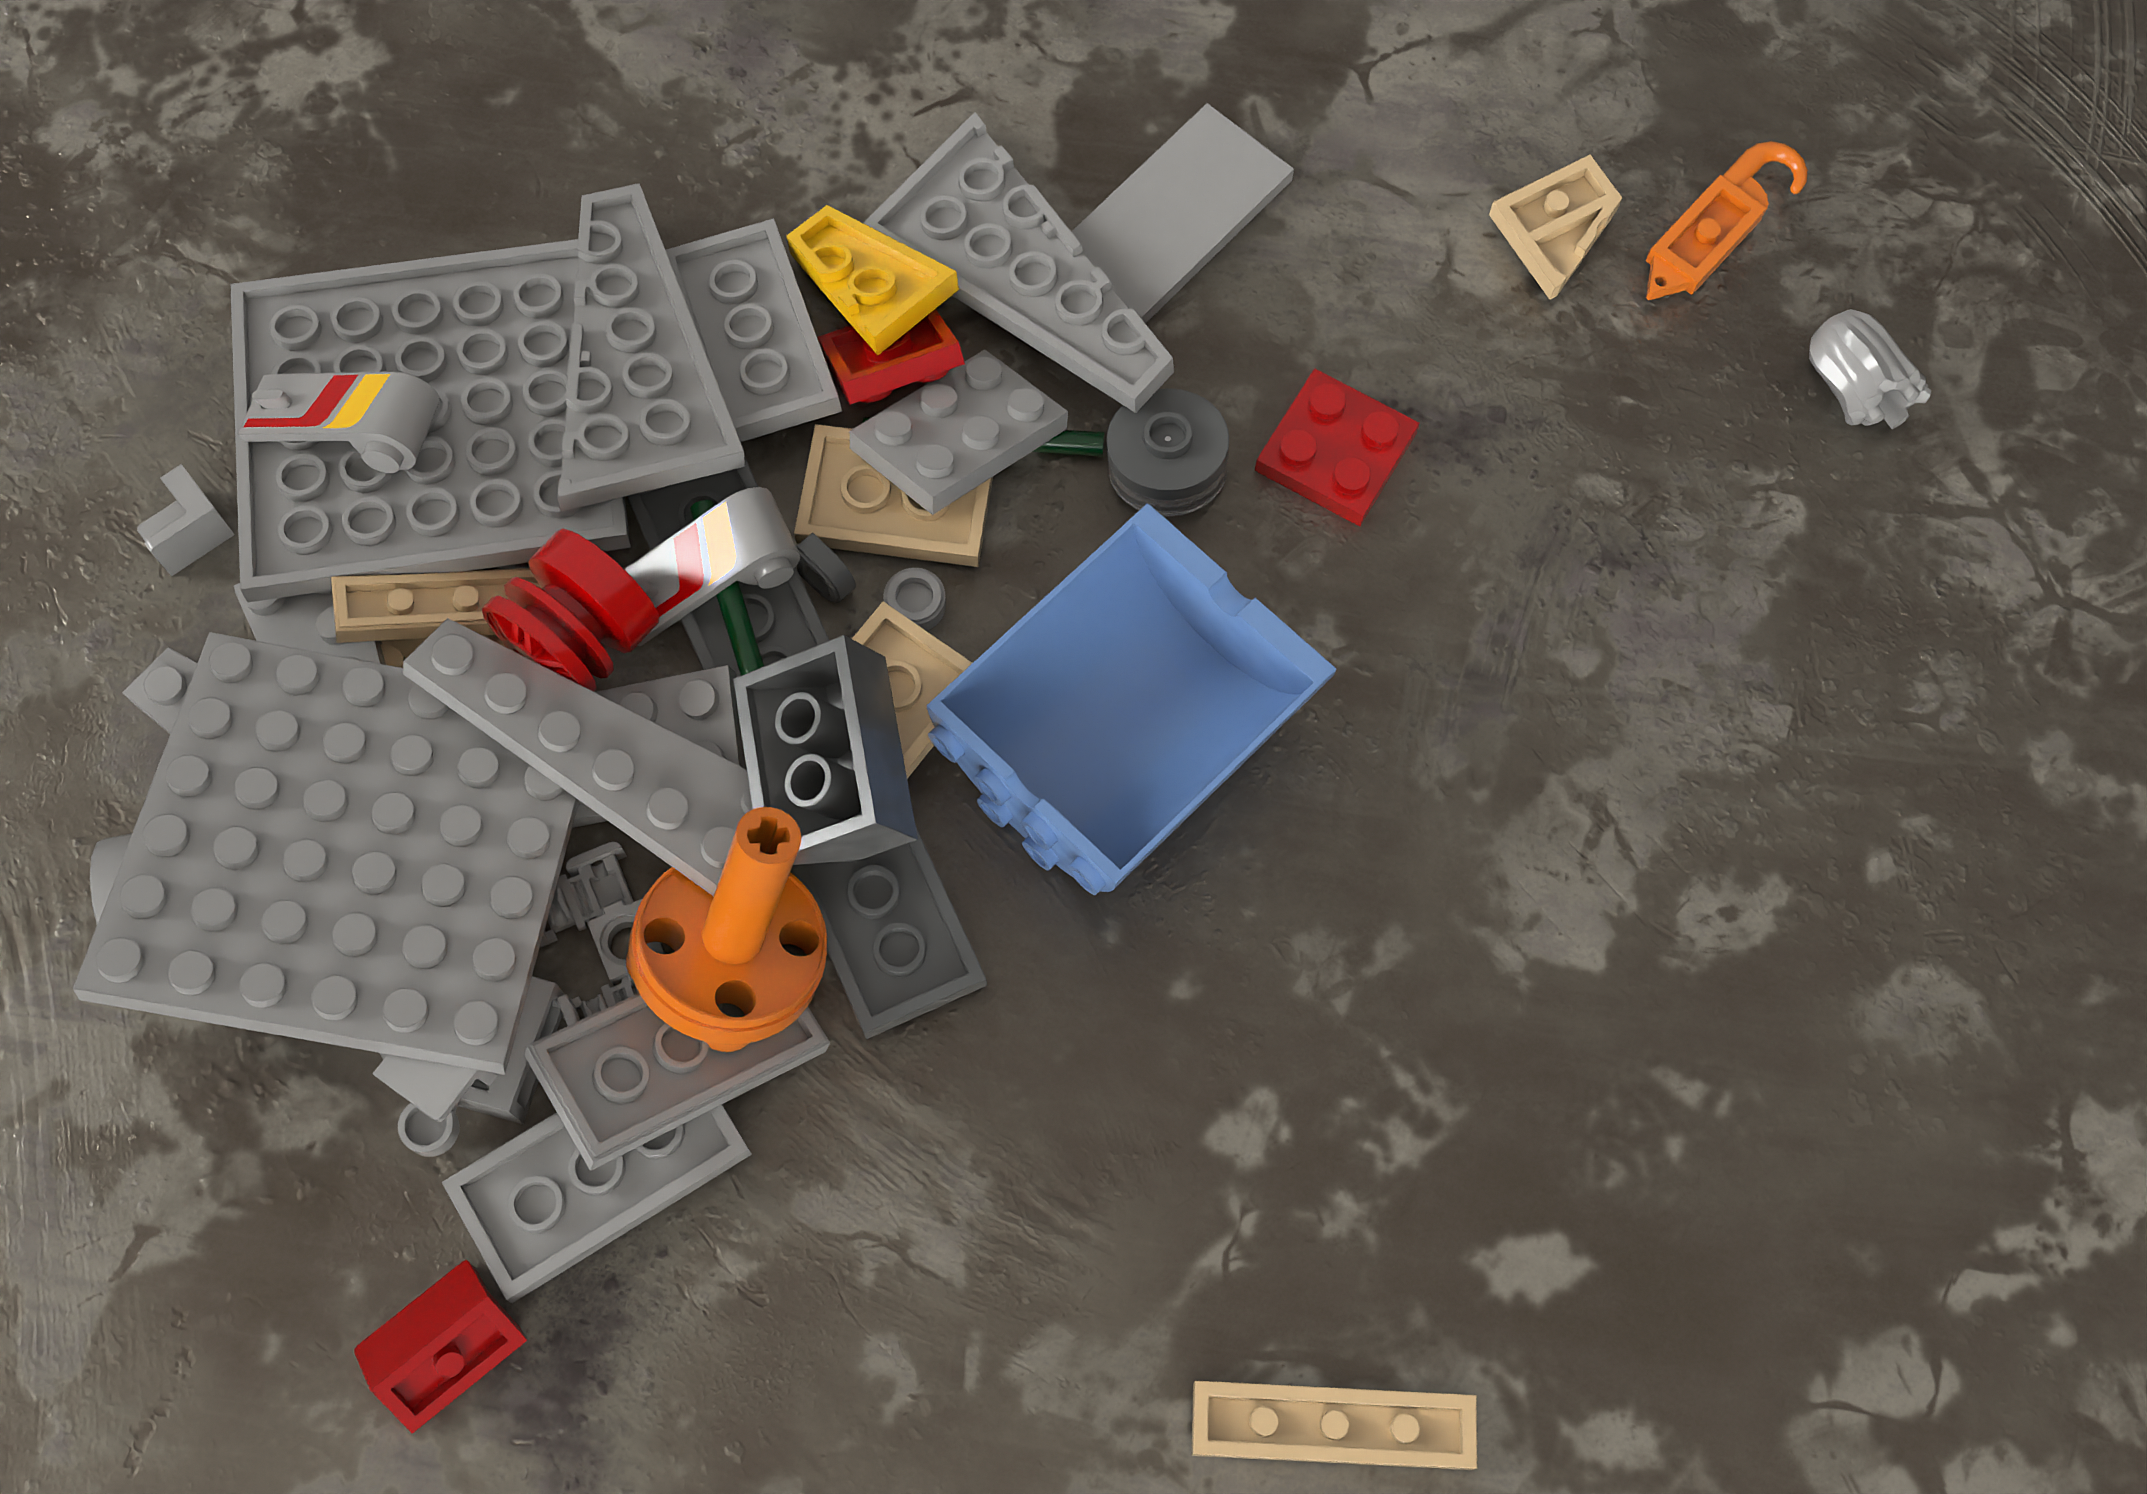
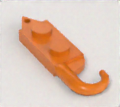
M1773 141L1757 143L1747 149L1723 176L1720 174L1650 249L1645 260L1650 264L1646 299L1653 300L1685 290L1693 295L1764 216L1769 205L1768 198L1761 185L1752 178L1755 173L1768 162L1782 163L1793 173L1790 191L1793 194H1798L1805 186L1808 174L1805 161L1800 154L1784 143Z

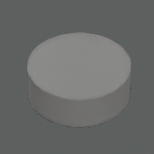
M922 568L904 569L893 575L885 586L884 602L924 630L932 629L943 618L946 610L945 589L941 580L934 573Z

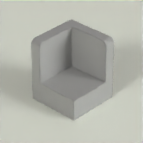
M182 464L160 477L176 501L137 527V531L144 539L147 548L171 576L235 535Z
M390 1054L384 1058L373 1072L374 1076L438 1122L446 1119L476 1079L490 1086L498 1076L493 1072Z

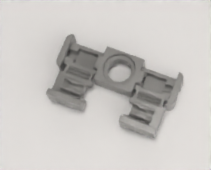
M608 842L568 860L566 870L572 878L568 879L566 874L559 876L547 918L551 930L547 932L544 930L540 947L558 941L555 933L573 925H577L579 931L586 929L587 922L609 980L614 985L612 988L609 984L602 986L603 995L598 994V997L587 1002L585 1000L581 1001L579 996L570 999L567 994L558 997L557 1000L567 1026L580 1021L577 1010L581 1008L586 1018L639 993L627 971L626 960L617 958L612 954L611 950L612 940L615 935L624 928L632 927L638 907L643 900L639 899L634 902L618 860L627 857V855L617 842ZM603 860L601 864L592 866L593 862ZM662 942L647 944L653 951L666 954Z

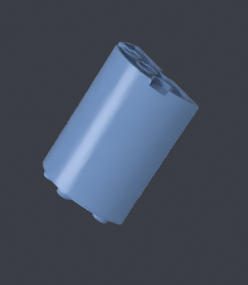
M1147 503L926 705L935 727L928 733V737L943 756L951 762L958 763L968 778L982 793L977 798V803L982 811L998 826L1003 828L1009 823L1025 838L1022 846L1039 866L1047 871L1054 865L1058 866L1075 878L1085 890L1096 895L1099 891H1113L1334 676L1337 669L1258 599L1254 598L1251 600L1241 595L1230 583L1225 570Z

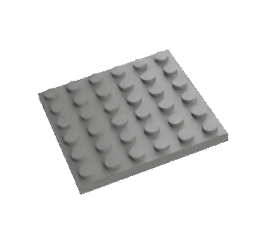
M578 239L231 284L240 590L247 602L332 591L331 577L464 572L527 563L546 541L562 528L581 535L602 551L631 548L625 496L560 512L558 485L559 479H561L563 459L561 447L566 421L567 405L565 397L571 323L574 320L575 308L574 285L575 280H577ZM403 372L427 382L436 390L440 397L438 408L416 464L410 469L398 470L395 473L380 472L368 466L363 461L362 455L349 441L245 442L238 435L253 400L252 394L258 389L264 374Z
M209 632L73 990L79 1000L505 1075L580 800L403 675V668Z

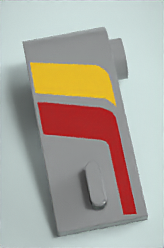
M403 372L264 374L258 389L252 394L253 400L238 435L245 442L349 441L362 455L363 461L368 466L380 472L395 473L398 470L410 469L416 464L438 408L440 397L436 390L427 382Z
M747 488L730 495L624 569L648 595L659 613V623L638 646H642L735 581L759 585V587L767 589L779 586L792 577L793 569L800 561V553L772 493L767 488Z

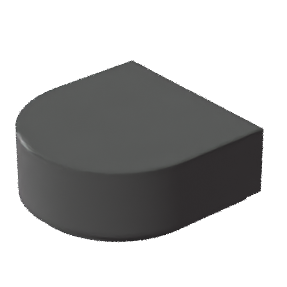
M813 532L797 545L800 553L797 571L822 597L830 602L839 603L856 588V582L846 565Z

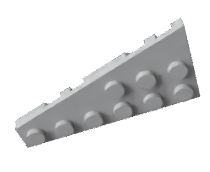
M975 112L864 222L865 225L957 272L959 290L952 296L1135 413L1141 409L1174 373L1173 357L1133 308H1127L1112 289L1111 280L1100 267H1094L1083 253L1082 244L1037 188L1025 181L1014 167L1012 157L1002 145L999 147L988 135L985 124Z
M640 184L582 195L577 247L578 270L577 280H575L574 320L571 323L565 397L567 405L566 421L561 447L563 459L561 479H559L558 485L560 512L745 467L743 447Z

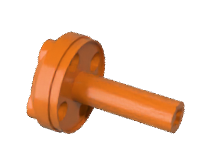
M759 807L748 811L742 816L737 825L714 896L671 867L656 880L646 893L638 907L632 925L626 956V967L642 999L669 1026L692 1038L705 1041L710 1048L720 1052L738 1051L751 1042L768 1038L791 1025L811 1002L824 972L827 956L826 926L821 910L813 895L790 872L801 845V832L796 821L786 812L773 807ZM662 942L670 946L674 953L660 954L650 949L647 944ZM792 944L798 946L807 956L792 955L782 945ZM722 1003L736 1005L744 1012L745 1016H728L717 1005Z

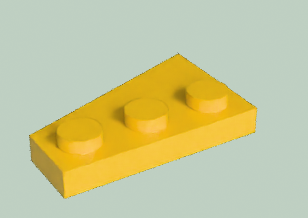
M828 205L786 235L790 255L877 355L881 354L959 290L957 272Z

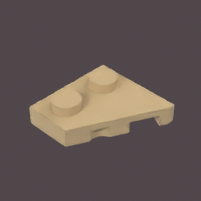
M1588 155L1494 201L1489 216L1549 300L1558 296L1617 212L1622 197L1593 157Z

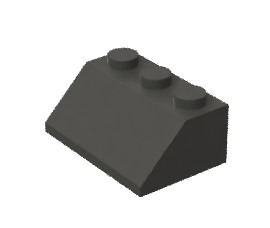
M843 635L733 679L753 809L759 807L777 808L789 814L796 821L801 832V845L793 865L861 860L918 840L885 656Z

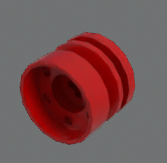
M562 528L556 531L528 560L530 570L541 588L519 577L511 578L504 585L508 599L499 595L494 596L481 610L484 619L506 648L594 692L597 688L593 676L600 679L608 678L614 671L613 661L601 642L622 653L632 652L659 623V613L644 590L615 560L581 535Z

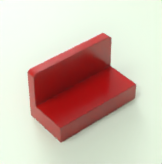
M464 1260L355 1347L354 1353L370 1391L413 1434L524 1344L527 1339L520 1326L488 1292L475 1267L468 1260Z

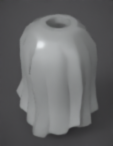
M1853 309L1838 313L1826 320L1811 337L1809 360L1839 400L1847 424L1857 425L1862 423L1864 426L1885 419L1890 428L1894 429L1907 420L1909 417L1907 409L1915 403H1926L1929 399L1931 389L1926 384V377L1902 352L1885 327L1870 314Z

